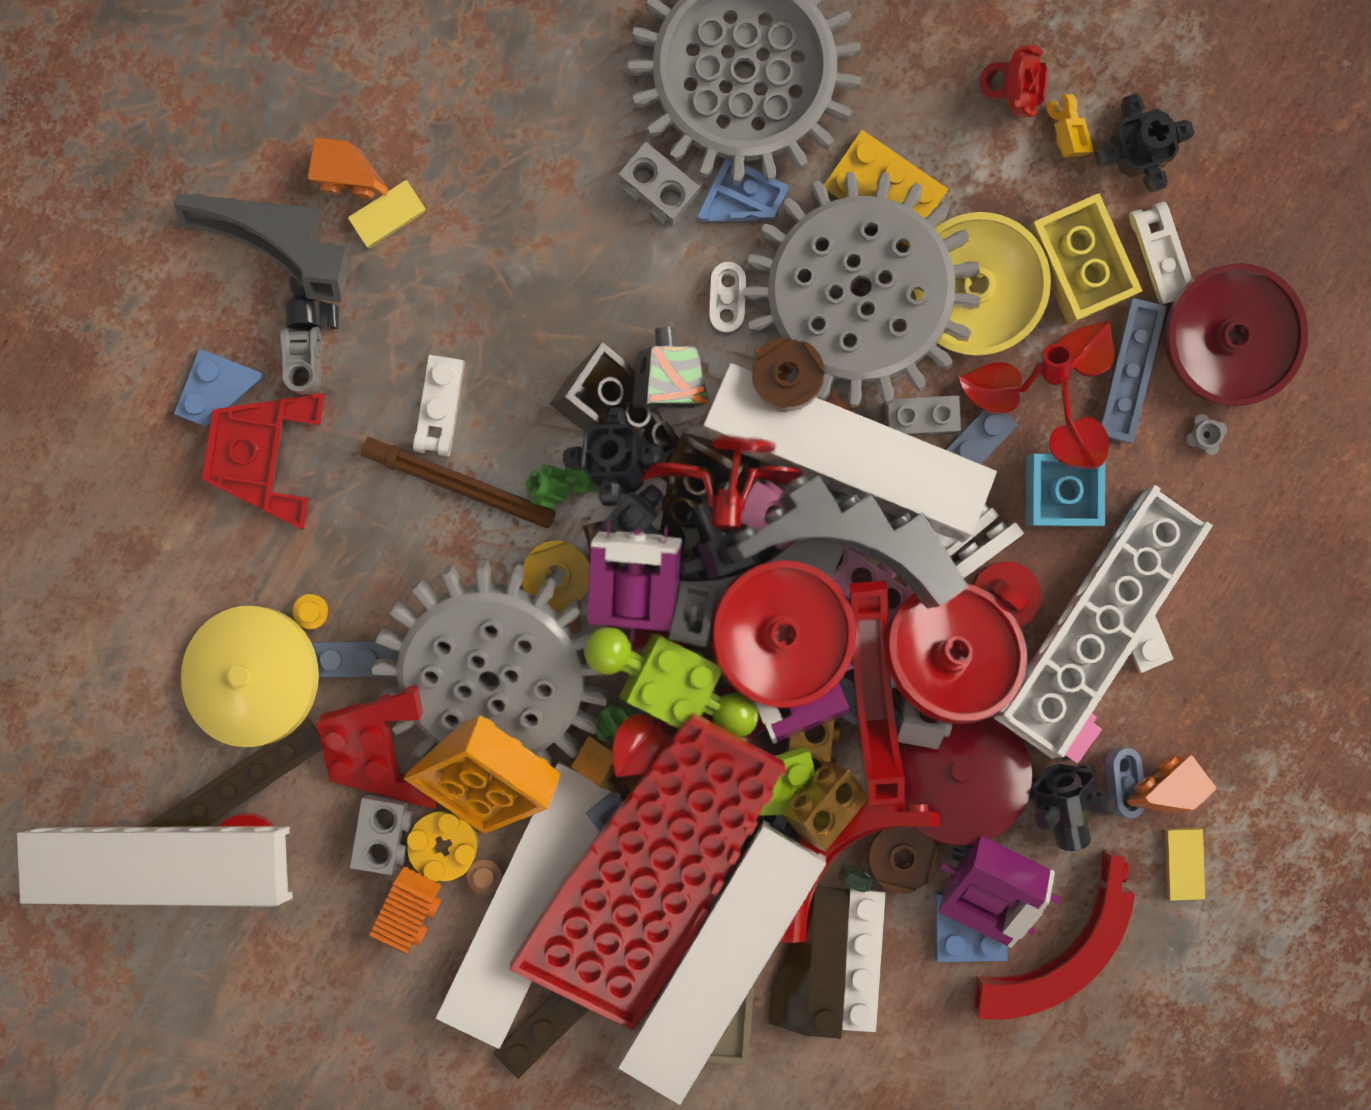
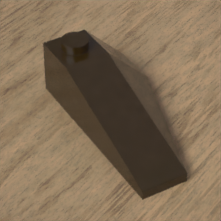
M686 432L682 433L668 463L699 467V470L706 471L710 478L714 496L718 495L719 489H729L734 450L715 448L711 440ZM742 454L740 455L736 490L740 493L748 478L744 475L745 469L753 468L756 463ZM668 476L666 495L663 496L661 508L664 509L661 530L659 532L665 536V528L667 526V537L681 538L680 560L689 556L695 558L691 548L702 544L690 508L708 501L703 481L698 478ZM679 577V580H681V581H688V580H689V579H680V577Z
M816 886L809 906L806 941L791 943L784 956L785 959L779 973L771 986L769 1024L805 1036L841 1039L845 999L849 889Z

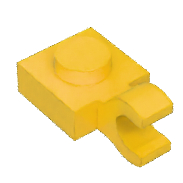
M1073 94L1062 96L1064 102L1062 111L1058 101L1048 102V114L1053 119L1059 121L1054 126L1057 133L1056 142L1062 151L1063 158L1083 157L1094 152L1085 118H1079L1075 96Z

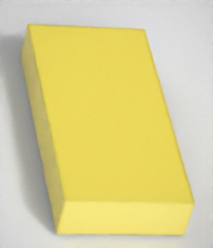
M405 180L388 191L387 195L380 196L349 216L348 219L366 247L370 249L426 213L427 210L409 182Z
M1200 827L1165 829L1167 898L1170 901L1205 899L1203 829Z

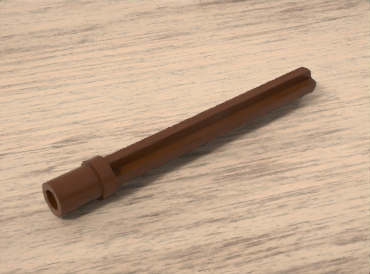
M369 436L363 444L361 456L383 464L385 468L397 469L544 528H550L554 521L556 512L552 509L533 504L530 500L402 450V447L394 444L389 445Z

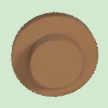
M489 859L477 860L470 866L467 872L469 887L481 895L493 893L498 889L502 881L500 867Z

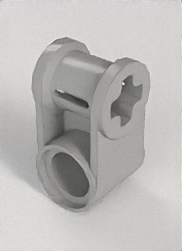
M312 327L311 331H290L289 328H282L280 346L283 382L289 389L301 396L316 393L321 385L322 337L319 327ZM302 370H308L310 375L308 382L304 386H296L295 376Z

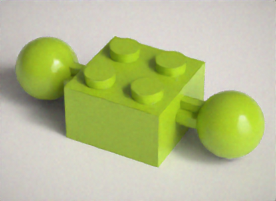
M611 627L601 628L594 631L588 637L584 647V655L588 665L594 671L601 674H614L622 670L630 674L619 696L620 699L679 729L692 713L701 716L702 712L711 715L715 725L740 738L749 735L756 727L758 710L752 700L737 692L728 693L722 697L713 692L722 673L718 665L653 633H651L641 655L631 651L628 638L618 629Z

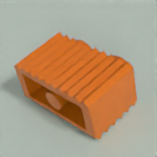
M403 867L390 889L369 936L406 955L413 944L419 947L429 928L423 925L426 917L433 919L441 904L442 899L436 897L441 884L435 883L433 879L429 880L427 876H422L414 870H409L408 867Z

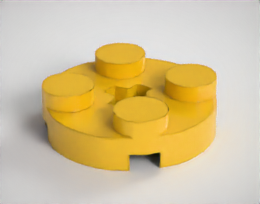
M548 541L536 546L525 559L522 586L525 592L536 596L541 585L547 580V575L551 573L552 566L557 565L559 570L565 569L567 576L562 578L563 584L560 586L555 584L553 596L547 602L554 610L559 611L577 599L581 601L589 591L590 563L586 555L575 545L562 541Z
M448 810L432 811L423 816L414 825L407 838V852L410 862L421 875L427 876L429 880L433 879L434 882L454 880L466 873L475 860L479 842L478 835L472 825L453 812H448ZM441 836L444 841L450 839L452 845L448 848L449 854L444 855L441 851L436 852L434 847L437 844V837Z

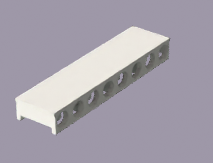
M733 363L729 365L704 424L703 437L713 441L714 437L721 434L736 435L744 438H760L776 443V449L773 452L754 453L742 451L741 453L772 466L797 468L803 472L807 480L819 474L827 488L848 497L857 494L861 498L872 494L882 511L897 517L906 512L910 516L924 513L936 533L963 544L974 534L997 471L819 398L798 410L777 411L774 407L763 402L757 395L753 386L752 371Z
M1156 485L1143 489L1027 666L1022 686L1017 695L1005 708L994 716V719L1051 759L1054 757H1064L1213 526L1209 522L1203 523L1159 492L1161 489Z
M560 760L555 769L561 775L549 808L532 816L436 1017L437 1020L500 1049L532 982L511 971L510 962L563 879L599 834L585 812L612 792L598 787Z
M763 820L706 915L689 948L673 970L625 1050L619 1065L620 1070L681 1105L825 867L824 855L817 854L774 829L770 826V823Z
M289 826L39 827L17 833L20 904L278 906L293 899L292 891H288L285 835L290 834Z

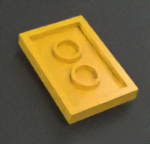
M861 130L824 184L828 195L833 199L846 198L847 192L844 185L846 173L854 172L859 182L858 195L875 196L877 181L881 173H888L891 189L887 196L889 200L902 203L906 198L908 190L915 183L922 186L921 200L915 206L914 211L923 218L931 214L948 191V188L863 130ZM907 242L899 243L906 249L910 246Z

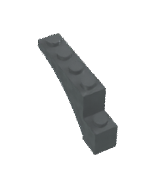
M177 193L174 206L181 227L208 231L246 244L270 257L286 269L304 287L306 298L342 302L349 272L346 246L320 243L322 226L318 208Z

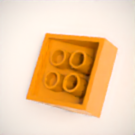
M479 715L456 727L406 773L404 780L483 834L547 810L561 773L550 766L547 760L536 756L525 748L519 740L508 736L497 728L491 720Z

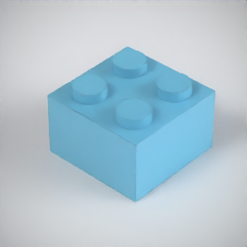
M1032 454L1026 456L1025 526H1105V462L1099 468L1084 469L1065 465L1055 459L1052 454Z

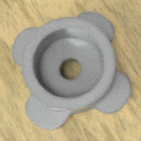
M1198 415L1194 419L1195 426L1192 432L1186 436V442L1190 447L1197 446L1204 449L1206 454L1214 455L1219 451V444L1223 441L1224 435L1227 434V427L1222 422L1218 423L1217 421L1209 420L1207 415ZM1205 431L1209 432L1208 438L1204 437Z

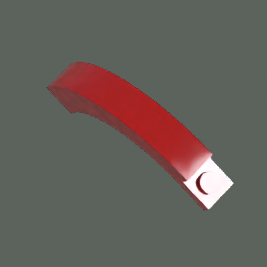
M885 580L849 584V604L854 615L856 642L851 659L854 667L852 669V681L868 806L905 803V776L897 737L890 672L885 654V640L888 630L887 585Z
M866 801L826 851L800 839L798 843L817 854L824 855L826 865L779 943L806 941L807 918L813 893L827 867L844 849L869 834L885 829L940 827V812H928V805H906L905 812V803L868 806V801Z
M1103 850L1098 892L1091 915L1077 938L1060 955L1050 962L1025 973L1002 977L977 976L973 1011L978 1019H1014L1045 1011L1068 1000L1097 977L1119 947L1133 910L1135 893L1127 887H1122V883L1127 882L1129 866L1125 862L1123 855L1117 851Z

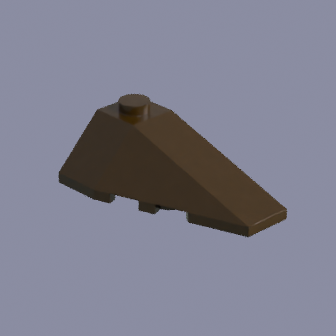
M603 342L599 343L568 376L550 405L584 431H587L593 425H604L605 415L610 408H623L627 415V424L638 434L643 444L660 445L664 450L663 463H668L679 441V437L669 422L664 421L656 409H633L634 370L628 362ZM668 476L660 477L667 482Z

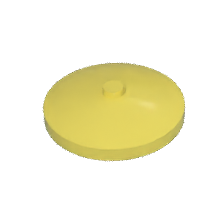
M988 212L962 214L943 222L935 230L942 239H946L957 231L967 230L969 241L963 247L949 252L952 265L968 261L979 262V274L971 278L955 280L956 293H971L980 297L979 308L968 310L954 307L950 320L965 325L971 330L968 342L957 340L948 334H943L938 344L948 350L964 355L982 356L995 354L1021 342L1039 323L1045 312L1050 295V268L1043 248L1037 239L1018 222L1008 217ZM916 289L911 292L910 297L915 301H919L924 297V293Z
M239 606L222 611L210 618L191 639L181 667L182 693L185 704L194 721L212 738L236 747L269 745L288 736L304 721L310 712L318 689V662L310 639L294 620L279 611L266 607Z

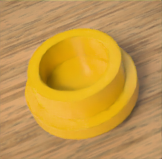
M303 595L297 599L293 606L294 620L303 628H318L328 618V605L318 595Z

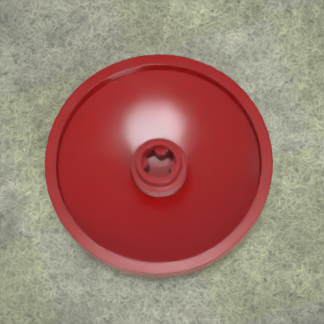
M796 561L767 562L754 566L740 574L721 595L715 607L711 623L713 655L725 679L746 698L773 707L789 708L802 706L827 694L837 685L847 671L856 642L854 615L841 588L821 570Z
M967 584L968 588L940 607L926 609L916 594L913 593L893 615L885 640L888 669L901 694L910 704L925 715L952 724L979 722L1005 708L1021 688L1027 668L1026 644L1015 617L995 596L971 584Z

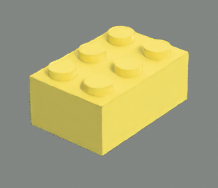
M1100 193L1041 218L1027 228L1037 239L1047 257L1051 275V288L1068 325L1142 292Z

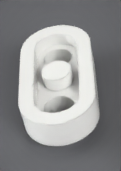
M734 262L719 264L711 274L709 320L712 327L723 334L737 331L741 327L745 315L743 288H746V275L744 270ZM724 276L734 278L735 283L732 287L723 286L721 280ZM725 310L730 311L733 314L732 321L723 322L720 319L721 312Z

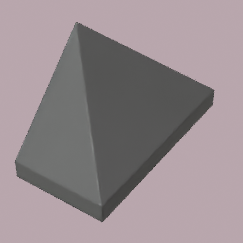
M681 582L669 639L706 646L717 588Z

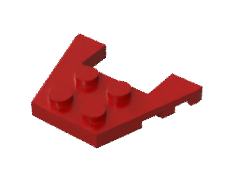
M316 393L307 396L213 409L202 480L297 528L305 529L309 498L274 493L273 485L283 421L288 420L321 426L325 394Z
M418 685L407 687L403 692L392 696L388 693L379 696L376 701L364 705L357 703L319 717L317 728L330 782L428 808H437L438 802L404 780L406 774H399L389 721L420 720L423 710Z

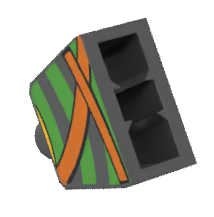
M675 327L656 328V346L648 347L637 354L633 409H693L709 403L698 350L695 347L677 346Z

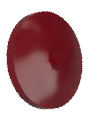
M1234 263L1209 269L1193 278L1175 298L1165 324L1166 353L1177 378L1189 391L1201 399L1224 406L1251 405L1262 402L1277 394L1298 372L1308 343L1307 317L1296 292L1276 273L1253 264Z
M995 715L975 723L952 724L949 737H943L938 749L898 742L905 776V812L906 805H928V812H940V827H913L923 836L945 845L973 846L977 844L980 836L992 840L1004 833L1013 825L1024 810L1032 785V768L1029 754L1020 736L994 719Z

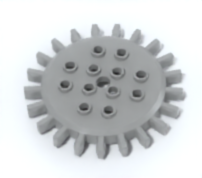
M647 0L646 9L652 16L662 20L663 23L659 33L645 28L634 27L632 40L640 45L653 47L654 54L653 60L636 59L628 61V73L633 76L651 75L654 77V88L640 91L632 96L635 108H643L654 103H660L664 112L661 117L653 120L648 125V135L650 138L657 137L673 126L682 137L672 146L670 159L676 163L685 156L690 146L693 145L705 152L700 162V177L705 179L713 171L715 159L720 157L732 159L733 165L730 175L733 185H740L745 174L744 161L753 160L761 161L762 174L767 182L775 181L776 166L772 157L785 151L790 156L792 164L799 171H802L807 166V159L798 143L805 137L810 136L818 146L828 151L834 140L829 132L819 126L818 123L824 114H828L838 121L848 123L852 114V110L846 105L831 99L834 88L853 91L859 90L861 84V77L854 74L837 72V60L853 59L859 56L861 52L860 42H848L841 45H835L832 32L843 29L850 23L852 16L849 10L838 12L834 16L825 19L818 7L827 0H679L672 9L664 5L660 0ZM727 14H733L737 20L733 24H728L724 21V17ZM763 16H767L771 19L772 23L768 26H762L758 20ZM690 46H695L700 52L696 56H690L686 50ZM729 48L733 50L734 56L727 59L722 56L721 52ZM759 51H766L769 54V58L766 61H760L756 54ZM799 53L804 57V61L795 63L792 61L791 56ZM746 61L752 64L755 70L754 74L747 79L738 77L735 74L734 68L739 62ZM687 81H694L697 84V88L693 91H688L685 89L684 84ZM723 83H728L731 85L732 90L729 93H722L719 90V86ZM756 86H764L767 93L763 96L755 94L754 88ZM798 88L802 95L799 98H793L789 95V90ZM719 118H726L730 124L726 128H720L716 122ZM755 120H761L765 127L757 131L752 128L751 124Z
M847 172L844 182L847 192L846 198L831 202L828 197L827 188L818 180L813 183V194L820 207L806 215L798 203L788 198L784 201L787 215L796 222L788 234L782 233L775 226L766 223L761 228L762 234L768 241L778 245L779 248L774 259L758 254H749L747 262L750 267L757 271L769 272V284L763 287L750 286L743 288V296L745 300L752 302L767 300L771 309V313L768 315L756 317L748 322L752 333H762L767 329L776 327L781 338H790V340H798L800 342L803 340L810 343L818 351L824 364V383L816 398L825 401L831 393L834 380L850 382L848 399L851 408H859L862 400V383L878 382L880 384V395L885 404L888 405L894 403L895 392L890 382L892 377L906 373L911 385L917 391L921 392L926 389L924 376L916 367L926 356L933 359L939 367L947 371L952 366L953 361L948 353L937 346L943 334H948L957 340L968 342L971 330L965 325L951 321L950 317L954 307L968 310L978 309L980 297L971 293H956L955 280L971 278L979 274V262L968 261L952 265L949 252L963 247L969 241V234L965 229L955 232L946 239L940 237L935 228L945 221L949 214V206L945 202L935 207L926 218H923L914 211L915 206L921 200V185L915 183L908 190L904 201L898 203L887 199L891 189L888 173H881L877 181L875 196H859V182L854 172ZM870 225L876 226L878 228L877 234L874 236L866 235L864 232L866 227ZM821 240L829 243V247L825 251L816 249V244ZM907 242L910 248L907 252L901 253L896 249L897 244ZM858 257L861 262L859 266L852 268L847 265L848 259ZM804 271L812 275L810 281L806 283L798 279L800 273ZM883 273H889L892 276V281L888 284H882L878 280L879 276ZM860 278L868 280L872 286L869 294L863 297L855 296L851 292L852 283ZM833 288H840L843 291V295L839 299L830 297L829 294ZM913 290H921L924 293V297L919 301L913 300L910 297ZM866 304H870L875 308V311L872 315L866 316L861 313V308ZM817 319H822L826 323L825 327L819 331L812 328L813 322ZM897 321H903L907 327L903 332L899 333L893 330V324ZM847 336H854L857 339V343L853 347H847L843 343L844 339ZM796 368L790 369L786 380L789 383L796 380L794 378L795 374L799 375Z
M481 560L475 574L477 585L464 587L454 565L447 566L442 574L448 593L440 597L435 594L423 579L417 581L412 591L425 607L420 614L397 600L389 614L407 626L409 631L407 635H403L389 629H381L376 643L399 651L398 660L376 659L372 667V674L396 676L398 679V686L382 690L379 696L388 693L392 696L403 692L407 687L418 685L423 710L420 720L395 721L392 730L395 734L407 731L414 725H418L426 734L421 738L415 753L419 758L428 754L436 743L439 744L456 727L479 715L491 720L497 728L508 736L519 740L525 748L536 756L547 760L550 766H553V760L546 748L553 743L559 746L572 759L578 754L580 744L566 731L571 724L594 735L599 719L580 710V702L606 706L609 690L585 685V676L604 674L594 671L588 665L586 659L583 658L581 649L585 647L588 637L598 630L599 627L574 634L568 624L577 619L583 604L577 599L569 603L559 613L548 605L547 602L554 593L555 580L551 578L546 580L541 585L537 595L534 596L520 590V585L524 579L523 566L516 564L508 577V586L491 584V568L488 560ZM493 626L498 632L491 634L487 632L485 627ZM526 640L530 642L531 647L524 648L519 642ZM439 642H447L451 648L443 649L440 647ZM480 656L483 658L484 663H476L472 657ZM513 670L518 676L511 678L506 674V671ZM432 671L437 674L438 678L431 679L427 676L426 672ZM487 671L493 672L498 676L499 683L487 685L481 680L480 674ZM546 684L551 688V691L544 692L539 686ZM460 686H468L471 692H462ZM501 700L505 706L498 707L494 705L493 701ZM534 714L537 716L538 720L531 721L526 717V715ZM454 715L458 718V721L452 722L447 716Z

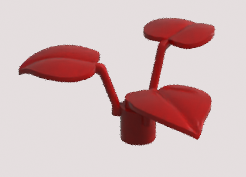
M1109 321L1079 328L1063 336L1057 343L1046 347L1043 353V362L1035 364V370L1024 384H1022V375L1019 370L1011 364L1002 362L986 364L969 374L959 377V383L964 394L974 405L990 413H1007L1019 406V392H1026L1039 374H1042L1049 384L1061 385L1064 416L1067 424L1055 428L1050 435L1049 449L1052 455L1065 465L1084 469L1099 468L1106 461L1109 452V438L1103 425L1092 417H1083L1076 422L1072 420L1068 379L1073 369L1082 376L1090 377L1103 374L1111 368L1115 359V348Z
M719 435L713 438V446L719 449L734 450L729 489H719L718 495L714 496L710 478L706 471L699 470V467L678 463L651 465L643 473L641 482L649 478L662 476H681L702 480L708 498L707 507L713 508L711 526L719 529L736 530L741 528L742 511H745V502L755 478L789 484L804 474L797 468L783 466H763L745 469L744 475L748 478L739 498L740 492L736 490L741 452L770 453L775 451L776 443L760 438Z
M639 628L636 629L635 642H631L632 651L641 655L651 633L692 651L691 643L669 639L671 631ZM726 687L714 693L722 697L728 693L739 692L733 687ZM702 712L701 717L705 716L707 717L706 720L713 723L712 716ZM759 712L756 727L749 735L741 739L749 742L758 736H753V734L765 729ZM636 714L627 718L618 728L613 743L612 760L616 777L644 775L671 741L667 733L674 732L678 728L655 716L654 721L656 725L644 714Z

